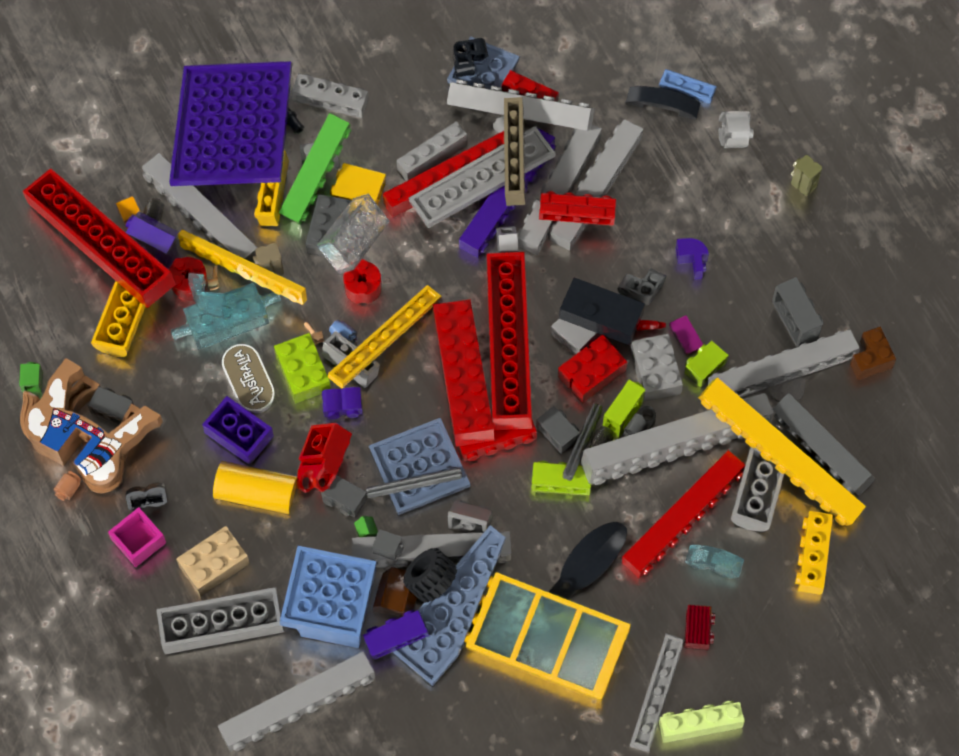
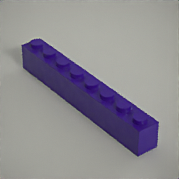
M537 128L553 151H555V137ZM546 162L525 173V194L528 184L534 182L537 177V171L539 168L542 169ZM505 185L490 193L459 238L460 249L479 258L481 253L484 254L487 251L488 243L497 236L496 228H499L501 224L504 225L508 219L509 212L511 210L514 211L517 205H506Z

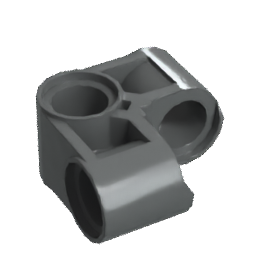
M652 268L649 269L643 279L626 274L617 291L623 296L649 305L662 288L667 275Z
M644 406L638 413H635L625 427L624 435L629 436L651 429L656 422V412L653 407ZM649 414L652 416V419L645 420L643 416Z

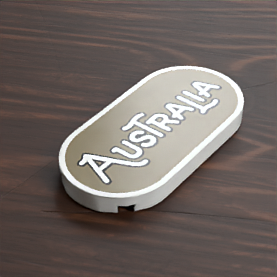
M237 344L227 349L222 357V367L238 404L254 414L268 410L275 398V391L258 352L246 344Z

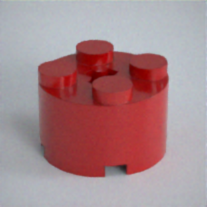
M193 257L176 258L169 268L176 284L171 289L182 300H195L202 293L204 294L208 288L205 266L201 260Z
M360 259L347 267L343 274L346 296L356 304L374 302L380 296L382 289L381 273L377 266L364 259Z

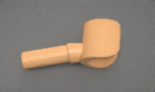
M217 265L213 266V279L207 280L210 291L220 287Z
M305 322L304 325L312 335L314 343L324 342L322 331L315 333L311 325Z

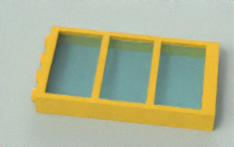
M497 572L494 577L491 576L487 584L489 588L488 593L482 596L479 606H482L480 613H476L473 618V630L466 635L464 641L467 644L466 648L602 702L629 634L631 624Z

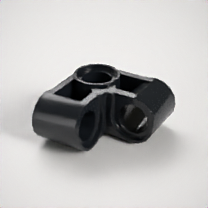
M475 38L457 41L454 44L453 61L456 77L474 75L475 67L473 61H480L489 57L485 39Z

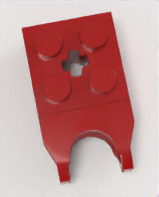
M337 423L311 425L298 459L301 461L297 475V489L308 493L313 488L324 492L330 487L343 462L352 433ZM305 477L309 478L307 488H304L302 485V480ZM322 478L325 479L323 487L319 485V480Z

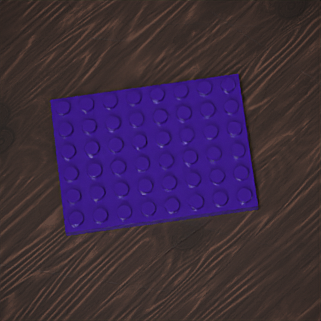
M291 61L184 66L169 179L170 186L281 182L292 73Z

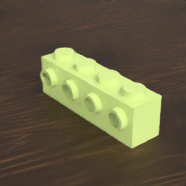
M726 701L721 706L716 707L711 704L702 707L700 710L689 708L679 714L674 712L665 713L663 717H660L659 728L662 741L666 743L739 729L743 727L745 721L740 702Z

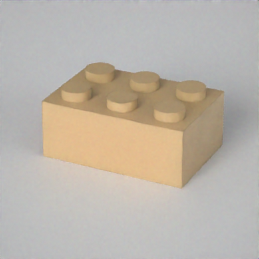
M226 526L176 558L178 566L200 597L250 564L247 554Z

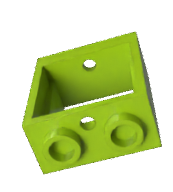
M628 380L604 414L602 430L616 439H620L625 431V427L643 405L645 389L639 382Z

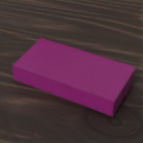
M687 315L670 322L669 326L686 356L698 352L703 343Z

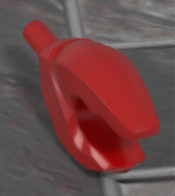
M641 320L637 331L666 328V323Z

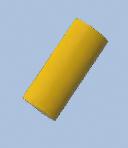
M117 281L114 283L91 344L97 350L107 355L125 357L128 354L146 307Z
M221 461L215 476L213 498L290 514L297 488V476Z

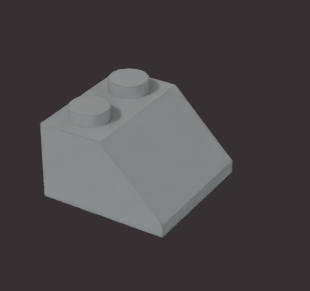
M460 500V502L454 501L448 513V529L463 533H484L491 524L493 511L486 506H474L464 500Z

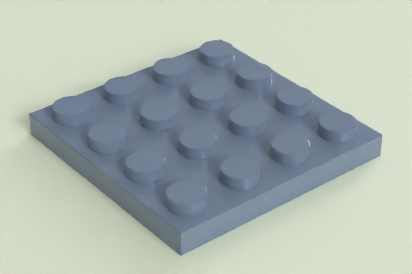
M441 418L369 445L370 452L384 483L454 468L461 469V479L389 494L398 515L471 487Z

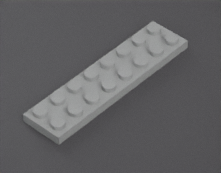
M536 126L524 132L525 173L555 157V152ZM504 144L409 197V202L428 229L505 185Z

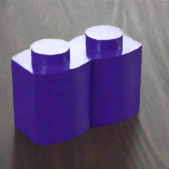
M360 387L322 391L324 417L335 420L343 415L355 418L363 414Z

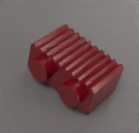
M690 604L687 606L684 648L709 650L710 644H714V632H711V625L715 624V613H711V606Z

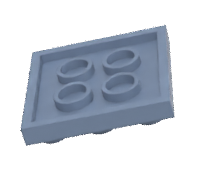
M486 43L489 57L480 61H473L475 74L456 77L453 67L447 78V83L456 82L458 79L467 81V85L474 86V83L485 84L484 88L491 89V86L502 88L504 79L510 70L514 71L520 56Z

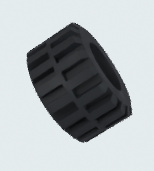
M430 548L419 554L411 562L404 574L403 583L422 602L434 601L451 586L456 577L457 567L438 548Z

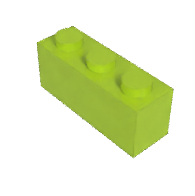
M547 461L533 463L531 491L590 495L591 484L588 483L580 464L573 479L569 481L563 478V472L567 463L551 464Z

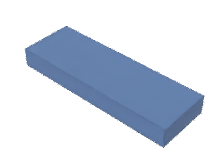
M665 69L659 83L661 88L684 94L708 104L711 103L717 87Z

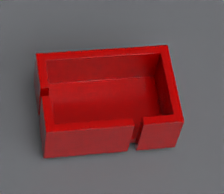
M601 335L589 345V349L585 347L558 367V377L568 389L571 388V392L583 404L626 372L627 361L606 337Z

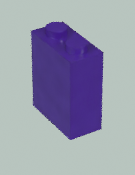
M140 211L136 215L132 214L125 225L128 228L127 234L166 254L179 233L177 230Z

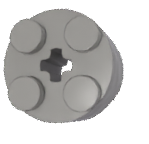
M749 111L721 112L719 122H722V127H719V140L724 149L746 148L749 146V139L753 138V128H750L749 124L751 119Z

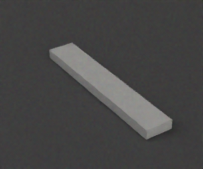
M666 633L630 747L649 753L685 639Z

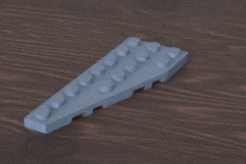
M491 525L456 565V577L447 591L434 601L424 602L418 609L430 636L393 652L432 686L459 656L481 598L485 593L488 581L506 541V537Z

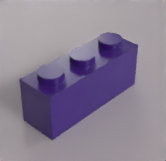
M418 610L407 611L403 614L404 617L397 620L396 618L389 619L385 622V625L379 628L374 626L366 630L367 633L363 634V637L374 660L430 636L422 615Z

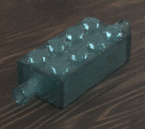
M253 282L183 308L187 321L186 324L170 329L174 341L188 335L193 336L199 350L269 324L268 315L265 310L266 306L281 302V298L275 292L263 296L259 295Z

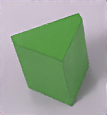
M362 516L354 523L359 538L377 536L378 530L373 517Z

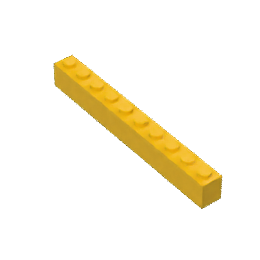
M718 377L712 380L698 397L705 408L713 410L720 421L728 423L731 426L730 429L735 434L743 436L746 439L745 442L750 447L758 449L761 452L760 455L765 460L776 465L775 468L780 473L791 478L790 481L795 486H800L804 489L806 496L819 502L821 509L834 515L835 521L840 525H851L866 506Z

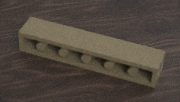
M522 97L504 98L505 198L507 206L525 205L524 106Z

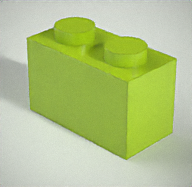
M711 340L707 345L703 344L695 357L691 356L686 361L684 373L702 388L708 382V378L717 373L727 363L729 355Z

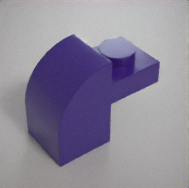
M694 238L677 239L675 247L677 264L692 263L694 279H702L703 272H706V262L709 255L707 247L704 243Z

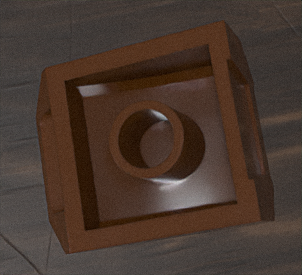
M391 567L383 572L376 593L373 612L404 617L403 614L407 611L415 610L417 597L403 583L406 570Z

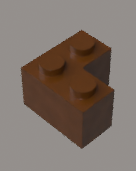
M881 326L863 332L860 343L864 351L854 354L850 363L857 380L892 369L896 361V357Z

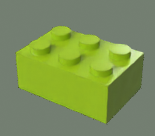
M310 333L274 345L276 358L295 404L321 395L323 390L331 389L329 378Z

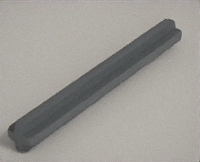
M594 403L591 407L564 469V479L571 481L575 475L583 452L601 415L603 408L601 404Z
M454 468L370 486L366 488L367 497L374 498L458 480L462 478V472L460 468Z

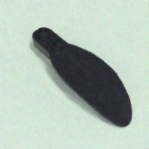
M610 522L588 533L569 554L562 568L560 579L548 593L569 600L576 591L589 586L598 579L620 553L627 538L626 526L620 522ZM568 583L570 584V587L568 589L563 588V584ZM544 597V606L550 612H557L564 606L558 602L552 604L550 599Z

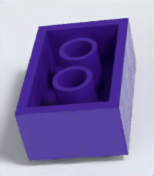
M228 396L223 399L202 424L206 435L248 465H251L274 437L272 427Z

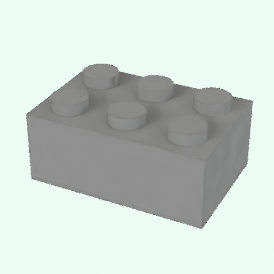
M669 334L631 341L630 351L638 382L645 389L644 402L680 395L683 384Z

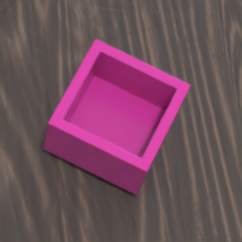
M139 507L108 531L113 543L135 568L166 544L164 535Z

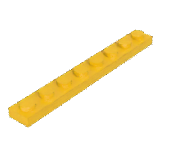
M183 229L178 233L180 247L184 250H189L201 258L208 259L215 265H220L230 272H235L247 280L258 283L261 287L274 291L278 295L281 294L292 302L303 305L307 301L305 287Z
M426 285L328 373V378L340 388H344L433 307V304H437L441 300V295Z

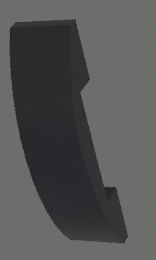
M649 86L630 87L626 99V104L643 108L645 104L679 112L681 117L697 120L701 104L699 101L684 94Z

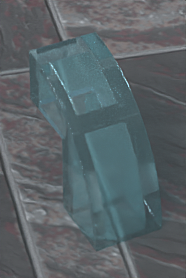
M189 273L188 280L191 294L198 307L213 317L224 319L226 306L224 293L205 292L206 281L204 274Z
M690 545L685 563L695 570L709 568L725 579L739 578L744 559L733 553L705 545Z

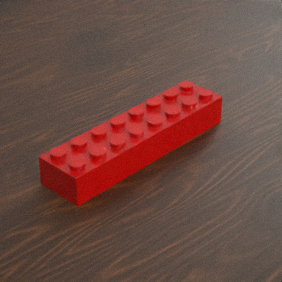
M471 299L433 304L434 321L455 445L457 447L494 441V428Z

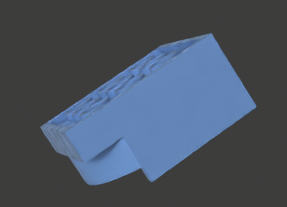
M298 546L280 618V626L297 629L300 637L359 648L376 575V561Z

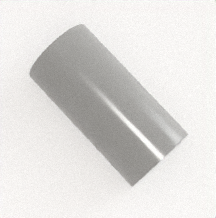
M750 447L731 520L736 525L748 530L767 531L771 525L784 474L775 468L776 465L765 460L760 455L761 452L758 449Z

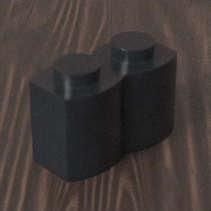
M152 483L146 487L136 486L126 491L128 509L135 511L138 507L144 509L147 506L158 507L167 503L165 484Z

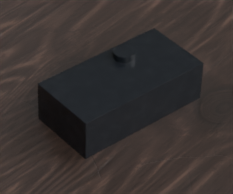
M574 277L560 307L559 319L630 345L644 314L645 303Z

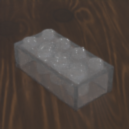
M369 193L355 197L321 239L317 247L339 274L354 270L390 223V220Z

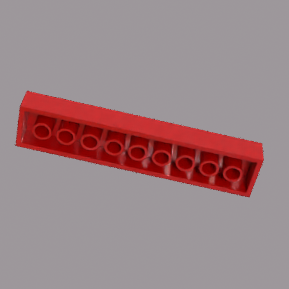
M51 168L23 190L28 204L146 308H149L176 285L172 273Z
M487 253L494 430L532 429L525 253Z

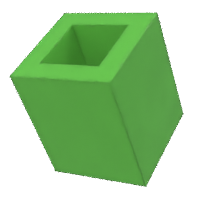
M35 362L20 364L19 386L22 393L24 391H30L31 393L42 392L43 370L40 364Z

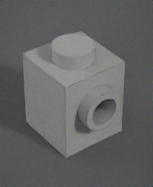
M515 226L496 228L498 252H518V236Z

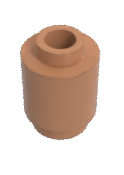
M68 471L55 486V496L62 501H65V499L70 500L81 485L80 481L82 479L74 472Z

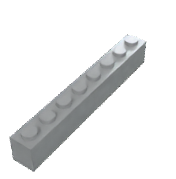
M458 79L456 82H450L447 104L504 115V98L522 97L524 119L587 131L592 128L595 108H590L588 103L579 102V105H574L571 100L561 99V102L554 101L555 97L544 96L542 99L537 98V94L526 92L525 96L520 95L518 90L509 89L508 92H504L501 87L491 86V89L484 88L485 84L474 83V86L467 85V81Z
M625 119L621 125L618 124L614 129L612 139L608 138L604 151L599 152L595 165L589 167L586 179L580 181L575 196H583L584 194L600 198L605 196L641 141L643 128ZM558 221L557 224L553 223L549 231L551 233L550 241L570 251L587 224Z
M593 124L591 130L588 131L574 128L572 139L566 142L565 152L563 155H559L556 162L557 167L551 170L548 176L549 181L547 184L544 183L540 194L547 191H553L556 194L562 195L572 192L601 139L602 128ZM541 196L539 199H535L532 206L533 211L531 214H527L523 229L520 228L517 232L518 247L538 255L547 239L551 226L556 222L539 220Z
M160 153L142 166L144 171L143 177L146 181L152 182L161 195L165 194L168 197L169 203L173 207L177 206L182 216L186 219L189 218L198 231L201 229L210 243L214 242L217 246L250 262L254 261L253 257L256 256L255 250L257 247L194 186H170L171 164Z
M851 330L839 331L833 336L821 337L815 342L804 343L797 348L786 349L776 355H768L759 361H750L744 366L733 367L723 373H715L708 378V385L718 377L738 396L743 397L852 360L853 355L859 353L860 348Z
M510 531L500 532L506 537V541L497 563H505L511 560ZM483 533L401 536L404 549L401 556H397L396 561L373 554L372 546L376 537L352 538V557L376 561L378 568H386L388 565L407 567L425 550L438 548L453 563L458 564Z
M361 652L218 725L219 731L229 751H239L246 746L245 744L261 740L264 734L270 731L272 733L282 728V725L288 722L294 723L298 721L301 715L305 713L311 714L325 703L326 705L333 703L340 695H348L356 687L370 684L375 678L374 670L364 652Z

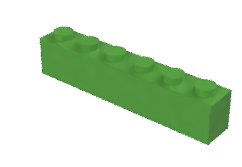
M331 113L328 114L279 211L280 215L300 225L302 221L305 222L310 213L308 209L310 205L315 204L318 195H316L318 189H322L327 180L325 176L327 172L332 171L335 164L333 160L336 155H340L343 149L341 144L344 138L348 139L352 131L349 122Z

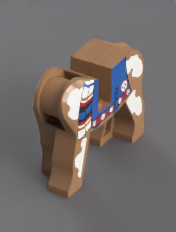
M65 358L48 380L46 390L41 399L30 391L23 392V404L20 413L22 431L38 453L63 466L82 443L85 447L74 460L80 477L88 488L95 493L113 491L123 480L128 451L141 442L148 432L161 426L163 423L161 415L145 405L140 409L131 403L120 425L108 434L96 423L78 414L80 409L92 399L98 386L101 387L100 384L85 376L82 367Z

